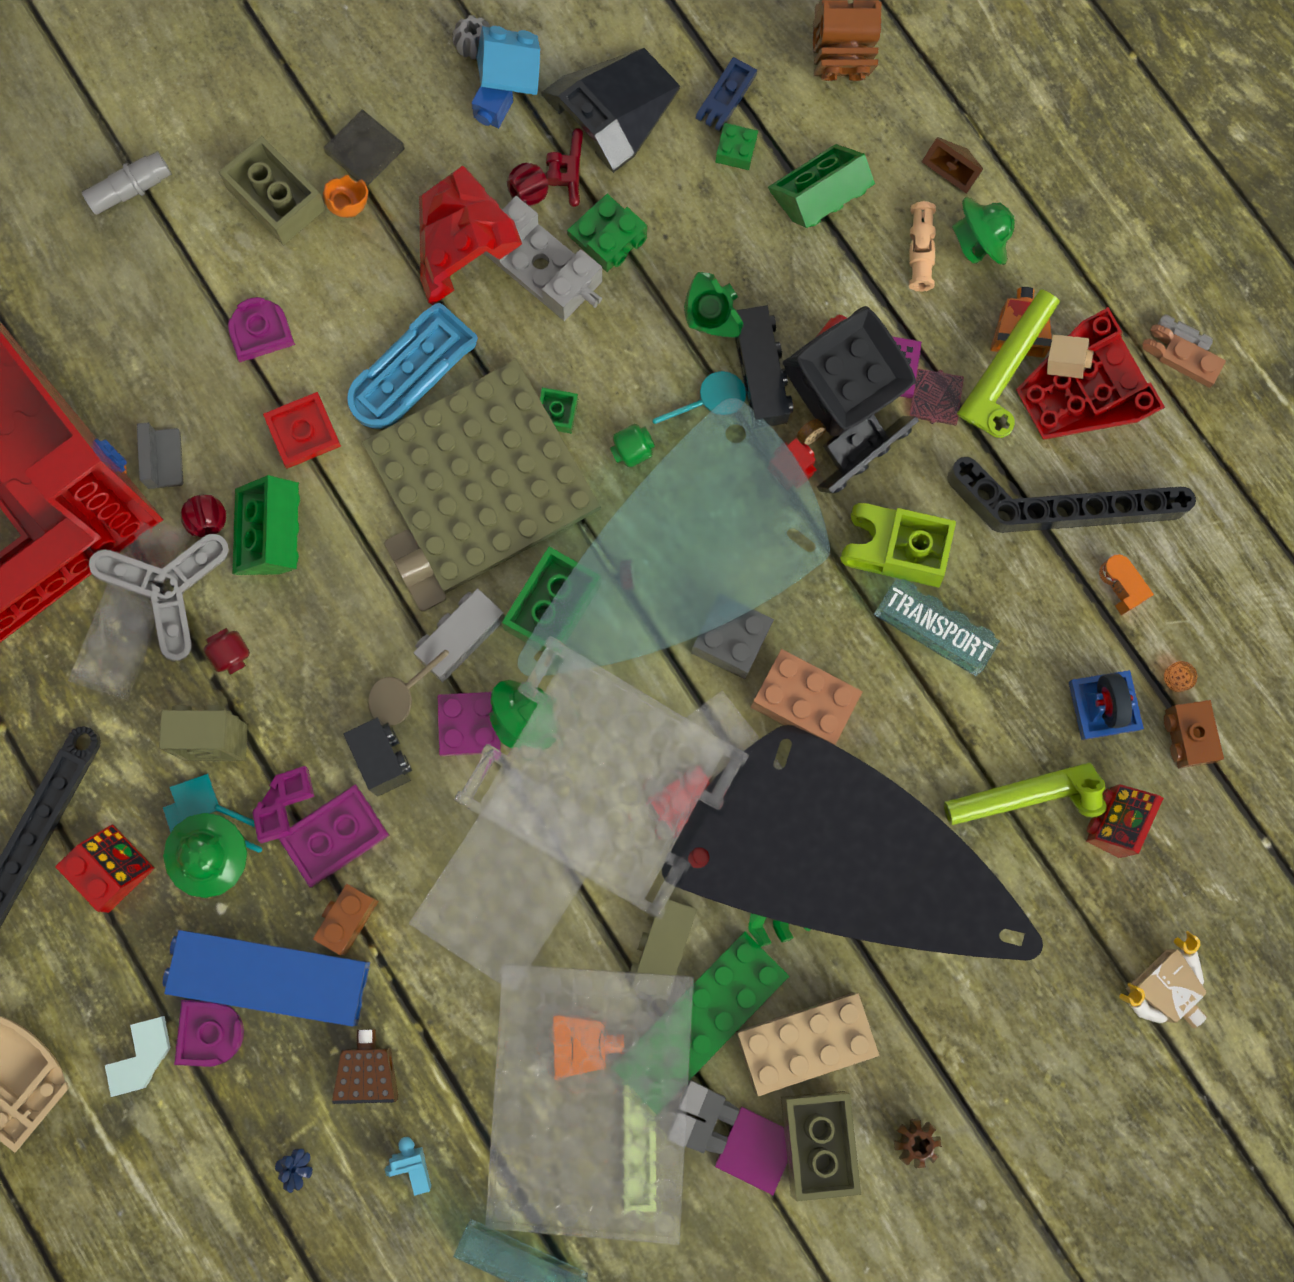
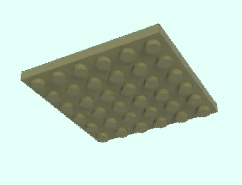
M517 359L362 441L445 594L601 510L600 504Z

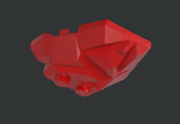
M463 165L419 196L420 280L427 301L431 305H434L454 291L450 276L487 251L500 260L522 245L514 220L503 212L497 201L486 193L485 188Z

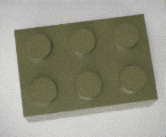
M263 136L259 137L219 171L226 189L283 246L326 210L320 193Z
M174 705L172 710H161L159 749L184 761H246L248 725L241 721L238 716L232 715L231 711L224 710L223 706L206 705L204 710H192L191 706Z
M834 1091L781 1097L791 1197L798 1202L861 1195L850 1093Z

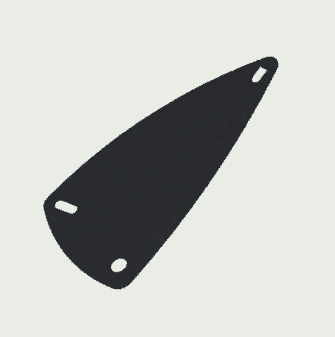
M793 725L780 726L760 738L738 755L714 778L686 815L685 819H688V822L676 833L661 868L664 880L674 887L752 914L833 935L929 952L1023 961L1035 959L1040 955L1043 948V940L1005 886L979 856L938 816L898 784L870 765L828 741ZM783 739H789L792 742V746L785 767L776 769L773 764L780 742ZM699 847L706 849L709 853L708 863L702 868L692 867L688 861L690 852ZM1008 929L1024 933L1022 946L1003 942L999 936L1000 932Z

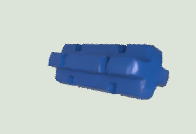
M99 439L94 440L103 453L124 472L126 470L124 466L127 464L126 459L106 439L102 441Z

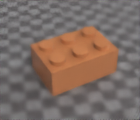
M781 649L750 708L782 725L796 726L836 745L863 691Z

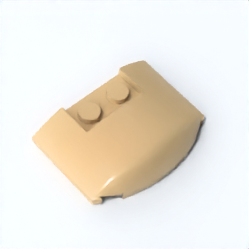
M0 1016V1142L16 1153L67 1092L69 1086L67 1081L65 1082L59 1063L50 1050L30 1031L14 1021Z

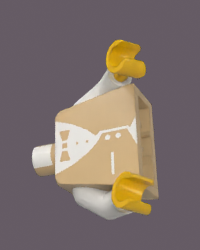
M1186 931L1187 939L1185 942L1178 937L1174 939V944L1180 948V951L1178 949H1167L1132 983L1127 984L1128 996L1122 993L1119 995V998L1129 1003L1130 1007L1140 1018L1157 1023H1176L1183 1017L1192 1028L1198 1027L1206 1020L1207 1016L1196 1005L1206 995V990L1203 987V973L1197 952L1200 947V940L1189 931Z

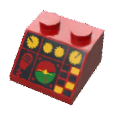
M1121 784L1110 787V789L1107 788L1103 792L1106 811L1100 816L1092 817L1086 829V832L1089 833L1086 842L1117 858L1139 854L1164 798L1157 794Z
M113 824L79 843L55 866L97 912L106 913L113 910L155 869Z

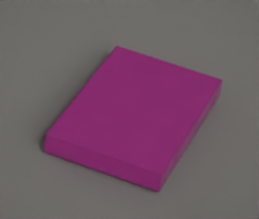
M355 784L291 826L290 835L278 839L308 886L313 888L390 835L359 787Z

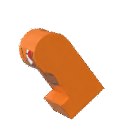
M1111 556L1101 565L1099 569L1100 578L1104 583L1111 585L1121 602L1115 605L1121 616L1154 595L1126 556Z

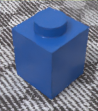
M480 86L472 101L474 118L485 126L492 125L499 129L513 103V92Z

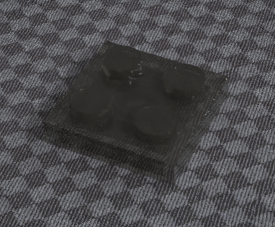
M363 109L324 146L325 153L358 181L363 179L366 186L405 149L403 142Z

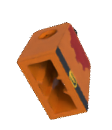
M1020 287L1017 289L1016 299H1007L1000 312L991 351L998 352L1019 322L1034 299L1035 290L1033 288ZM1050 318L1026 356L1045 358L1049 352L1052 343Z

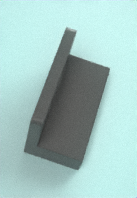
M149 422L138 423L137 440L140 481L148 489L182 486L184 482L181 432L179 429L155 430Z

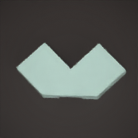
M165 1016L130 1025L136 1057L105 1065L111 1097L147 1087L158 1065L171 1048Z

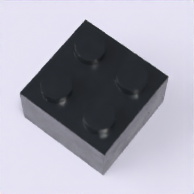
M377 717L343 733L368 790L377 797L411 781L408 773L413 770L406 755H403L401 750L397 751L396 745L400 744L389 723L384 724Z

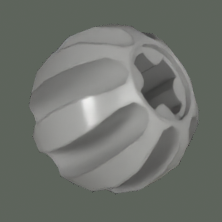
M469 15L467 19H460L456 23L452 34L453 44L458 53L463 57L470 56L471 60L476 59L482 26L490 27L485 19Z

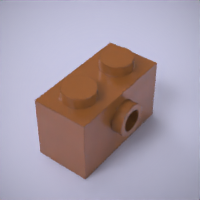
M1211 700L1175 705L1165 710L1164 726L1167 732H1170L1172 740L1170 752L1174 762H1177L1178 769L1212 764L1224 760Z
M346 883L336 902L331 900L322 914L325 920L313 940L338 955L346 956L379 901L355 886Z

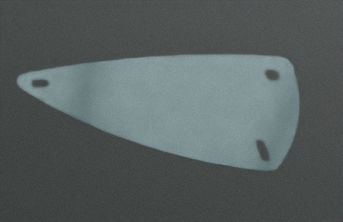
M735 398L722 401L700 421L635 489L587 549L561 586L518 657L520 671L529 677L562 674L618 663L668 648L713 630L753 610L822 564L829 556L830 545L821 509L804 471L787 445L764 419L756 420L754 410L745 402ZM738 424L745 429L746 436L742 442L732 443L726 438L725 431L730 425ZM791 528L798 530L815 544V550L813 552L805 551L787 536V531ZM549 644L553 647V653L541 665L533 657L542 646Z

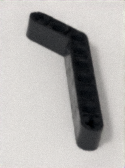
M970 457L959 458L947 476L949 485L992 530L999 533L1177 520L1189 512L1196 504V497L1193 491L1182 486L1012 499L980 464ZM965 471L967 474L962 477L959 473ZM975 481L976 484L972 488L970 485ZM978 490L987 492L990 499H982L978 495ZM1144 501L1150 502L1154 509H1147ZM1115 503L1121 504L1125 509V513L1118 511ZM1086 505L1092 506L1096 511V515L1090 514L1086 509ZM1057 507L1065 509L1067 517L1059 515ZM1027 509L1036 511L1039 518H1031L1028 515ZM998 511L1007 513L1010 521L1002 520L998 515Z

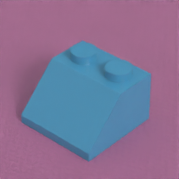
M482 26L476 56L481 87L537 95L540 64L538 36L526 30L515 32L505 30L500 26Z

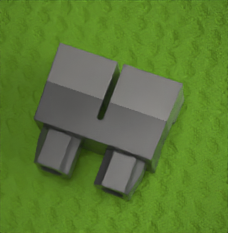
M690 1079L680 1101L679 1108L705 1120L702 1121L677 1109L666 1137L670 1141L701 1153L707 1150L722 1154L728 1137L713 1131L717 1119L733 1125L739 1109L726 1101L724 1095Z

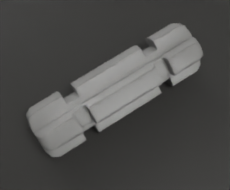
M1164 314L1159 320L1158 325L1167 327L1173 334L1207 351L1212 345V337L1204 333L1200 335V331L1181 321H1178V323L1174 322L1175 318Z

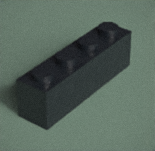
M768 305L736 310L743 321V327L740 335L734 338L753 429L787 424L790 413H793V401L791 395L786 396L785 386L788 385L787 373L785 368L781 369L779 359H782L781 344L779 341L775 342L773 332H776L775 316L769 315Z

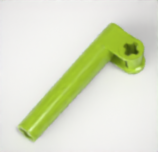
M1043 289L1039 290L958 411L957 415L996 438H1004L1012 432L1015 425L1013 414L996 404V401L1060 303L1057 297ZM1002 417L1006 418L1005 424L1009 428L1002 427L1000 431L996 430V423L993 420H1000Z
M1085 763L945 801L944 811L949 824L955 825L1069 797L1079 813L1087 817H1097L1106 811V803L1102 794L1105 790V782L1096 772L1092 763Z

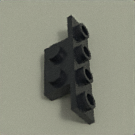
M875 415L862 423L846 430L843 434L834 436L823 447L838 470L817 486L818 490L826 493H837L844 489L847 485L846 481L853 475L863 473L869 467L868 463L875 457L883 456L891 449L890 445L893 442L908 436L912 432L911 427L919 422L917 417L902 416L884 431Z

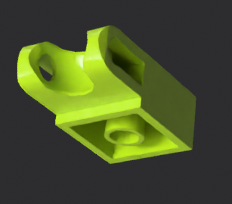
M858 503L853 506L851 511L853 524L869 531L873 540L867 544L850 543L846 545L840 557L844 565L940 588L946 572L956 521L901 508L894 510L867 503ZM915 546H919L922 549L918 550L915 548Z

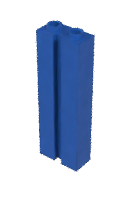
M178 930V935L174 936L171 941L170 954L173 955L170 968L167 967L163 976V986L166 987L164 994L352 1027L358 1026L363 1002L362 996L364 987H366L370 962Z

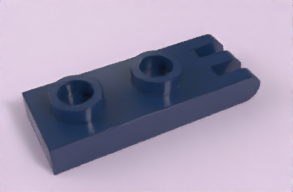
M733 57L697 112L695 119L701 122L707 113L709 115L705 124L711 127L714 121L718 119L715 130L721 132L724 123H727L755 79L757 69Z

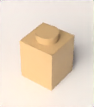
M1053 334L1047 374L1083 379L1085 368H1091L1093 350H1088L1089 339Z

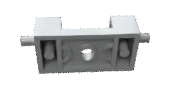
M515 196L502 210L514 220L522 245L500 260L487 251L483 254L563 321L584 300L596 308L602 301V297L594 292L602 283V266L581 249L576 254L569 250L538 224L537 212ZM539 258L546 259L549 262L548 266L544 269L535 268L533 263Z

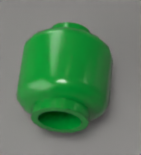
M632 424L613 435L614 446L610 447V450L617 463L623 461L627 467H634L652 457V449L655 448V444L645 426L641 428L637 424Z

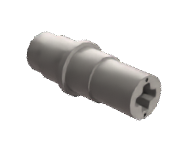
M159 151L149 156H144L129 165L128 163L122 164L123 168L82 191L84 199L94 214L98 215L138 194L143 196L147 189L161 183V180L172 175Z

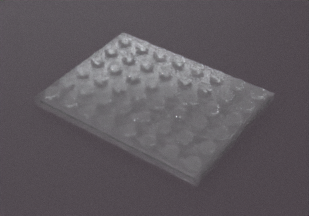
M503 964L485 1229L673 1245L680 1244L694 976Z

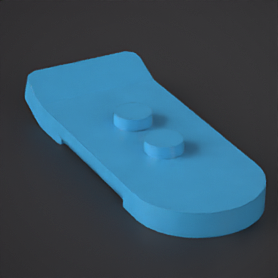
M436 303L428 308L369 369L364 370L352 382L348 390L347 400L355 419L362 425L374 429L387 428L398 422L464 355L475 348L478 340L477 335L443 304Z

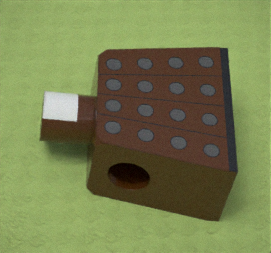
M376 1029L357 1030V1049L341 1051L332 1104L396 1102L398 1100V1090L391 1048H376Z

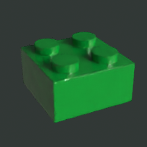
M724 123L715 163L749 170L758 137V130Z
M542 387L540 401L557 431L572 434L579 400L578 394Z

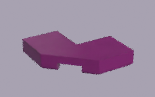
M306 766L277 774L269 785L270 789L262 802H258L252 814L257 839L261 844L290 835L285 806L314 797L309 769Z

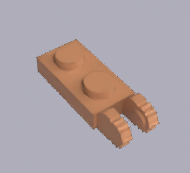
M1158 324L1152 326L1150 334L1167 344L1165 348L1160 342L1149 338L1144 340L1142 344L1145 351L1159 358L1160 362L1208 388L1215 383L1226 360L1173 334L1167 327L1165 328Z

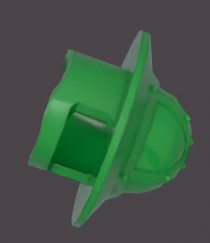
M965 197L962 201L965 217L952 225L963 254L974 264L980 262L986 254L998 264H1006L1008 260L1006 245L1015 229L1014 215L1001 202L980 205L974 199Z
M513 680L500 681L492 689L490 701L493 710L489 714L490 721L502 744L509 748L526 747L537 751L549 749L555 742L557 733L553 717L554 700L535 684L533 686H525Z
M201 813L188 816L173 828L166 840L163 858L166 873L177 888L191 896L208 898L221 895L236 885L245 871L248 853L245 839L234 823L221 815Z

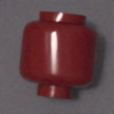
M225 628L206 639L208 644L205 645L203 651L216 672L227 670L231 675L246 666L244 660L249 657L250 651L238 631L229 632Z

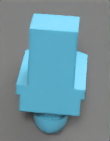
M403 1137L399 1141V1151L401 1153L392 1155V1158L389 1159L390 1164L384 1169L385 1174L391 1177L408 1172L414 1196L429 1192L431 1182L423 1148L414 1149L415 1144L413 1140L409 1137Z

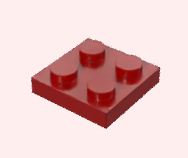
M318 392L263 414L286 469L341 447Z

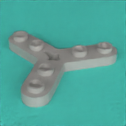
M208 534L162 569L105 549L97 551L92 555L89 567L93 576L98 580L151 598L161 653L170 661H181L191 651V639L182 594L220 565L227 558L229 549L226 540L222 536ZM165 579H169L170 586L174 590L172 592L167 591L165 595L160 594V588L154 584H149V581L163 583Z

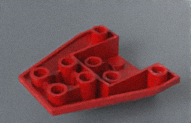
M1109 307L1082 321L1068 335L1071 337L1088 338V350H1093L1091 368H1085L1083 379L1047 374L1048 356L1016 389L1043 440L1138 423L1165 408L1152 383H1147L1123 341L1122 330Z

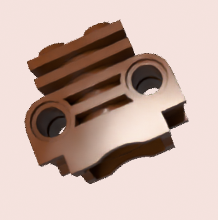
M820 0L819 4H816L815 19L813 21V53H818L814 59V65L818 66L814 70V76H821L823 81H835L837 76H849L850 81H862L878 66V59L874 58L878 54V47H875V45L879 42L881 33L882 2H879V0H853V3H848V0Z

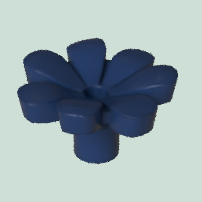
M294 1149L291 1156H283L282 1159L276 1162L275 1170L279 1173L278 1180L283 1182V1189L289 1193H292L294 1189L298 1191L303 1187L302 1177L310 1178L312 1175V1167L306 1166L311 1156L308 1152H304V1149Z

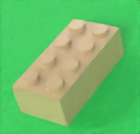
M859 993L838 997L736 1032L748 1074L757 1096L880 1056Z

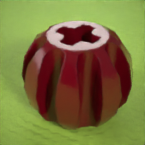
M527 162L519 164L510 171L507 177V187L511 197L517 196L529 207L539 204L548 193L549 186L546 175L536 164Z
M197 495L189 498L183 504L181 522L186 531L194 537L202 538L208 534H218L225 526L226 510L221 501L215 496Z

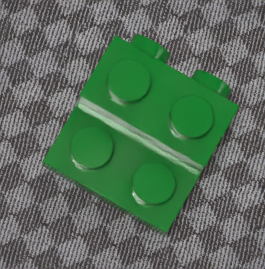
M607 193L567 229V235L608 272L614 266L619 267L633 248L638 249L644 244L647 239L648 225L628 206L624 209Z

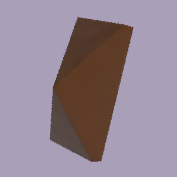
M940 137L935 139L922 160L923 164L966 194L983 171V167L969 149Z

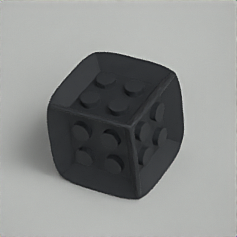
M868 306L857 309L850 317L835 324L814 338L782 363L798 394L815 419L825 428L830 436H839L846 430L862 423L896 400L916 383L913 370L903 352L882 321Z

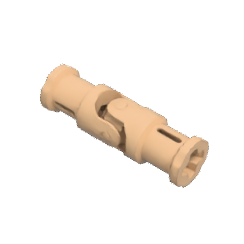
M927 201L917 202L910 207V212L913 215V226L910 228L912 241L909 249V265L912 267V279L909 281V288L920 292L928 291L935 286V281L932 279V267L935 265V243L933 239L936 235V229L933 226V214L936 212V205Z

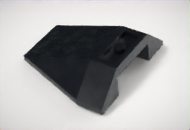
M641 48L564 75L543 90L541 95L558 114L566 110L595 141V154L614 173L635 157L680 90V85L645 48Z

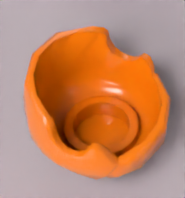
M345 175L339 179H332L325 184L322 199L331 213L339 217L352 218L361 213L365 208L369 190L363 179L356 182L349 175Z

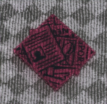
M917 369L909 416H916L917 419L930 421L931 424L938 422L956 426L964 377L946 374L942 370L935 372Z

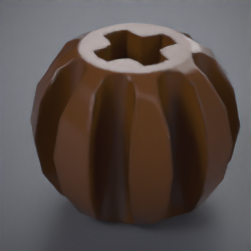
M920 1118L910 1119V1128L908 1130L903 1124L896 1130L902 1134V1138L894 1140V1150L903 1149L899 1159L905 1165H909L914 1159L915 1168H925V1160L927 1158L934 1163L939 1155L934 1154V1148L942 1147L941 1137H932L936 1127L929 1121L921 1128ZM916 1136L922 1139L919 1143L921 1147L919 1150L911 1147L915 1144L914 1138Z

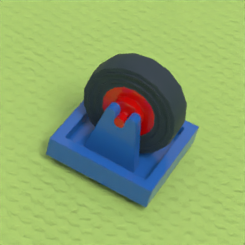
M1130 670L1069 681L1081 740L1144 729Z

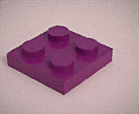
M491 692L438 695L440 756L501 753V741L492 727L489 715L493 710L490 701Z

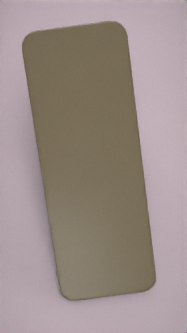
M404 530L385 541V547L418 608L421 611H426L446 599V595L411 531Z

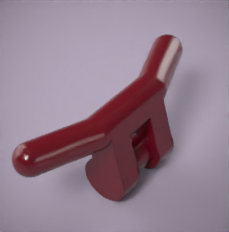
M575 128L572 132L569 155L550 152L546 156V165L549 166V170L545 173L548 185L567 186L569 204L572 207H576L580 203L579 173L583 131L580 128ZM560 168H567V173H561Z

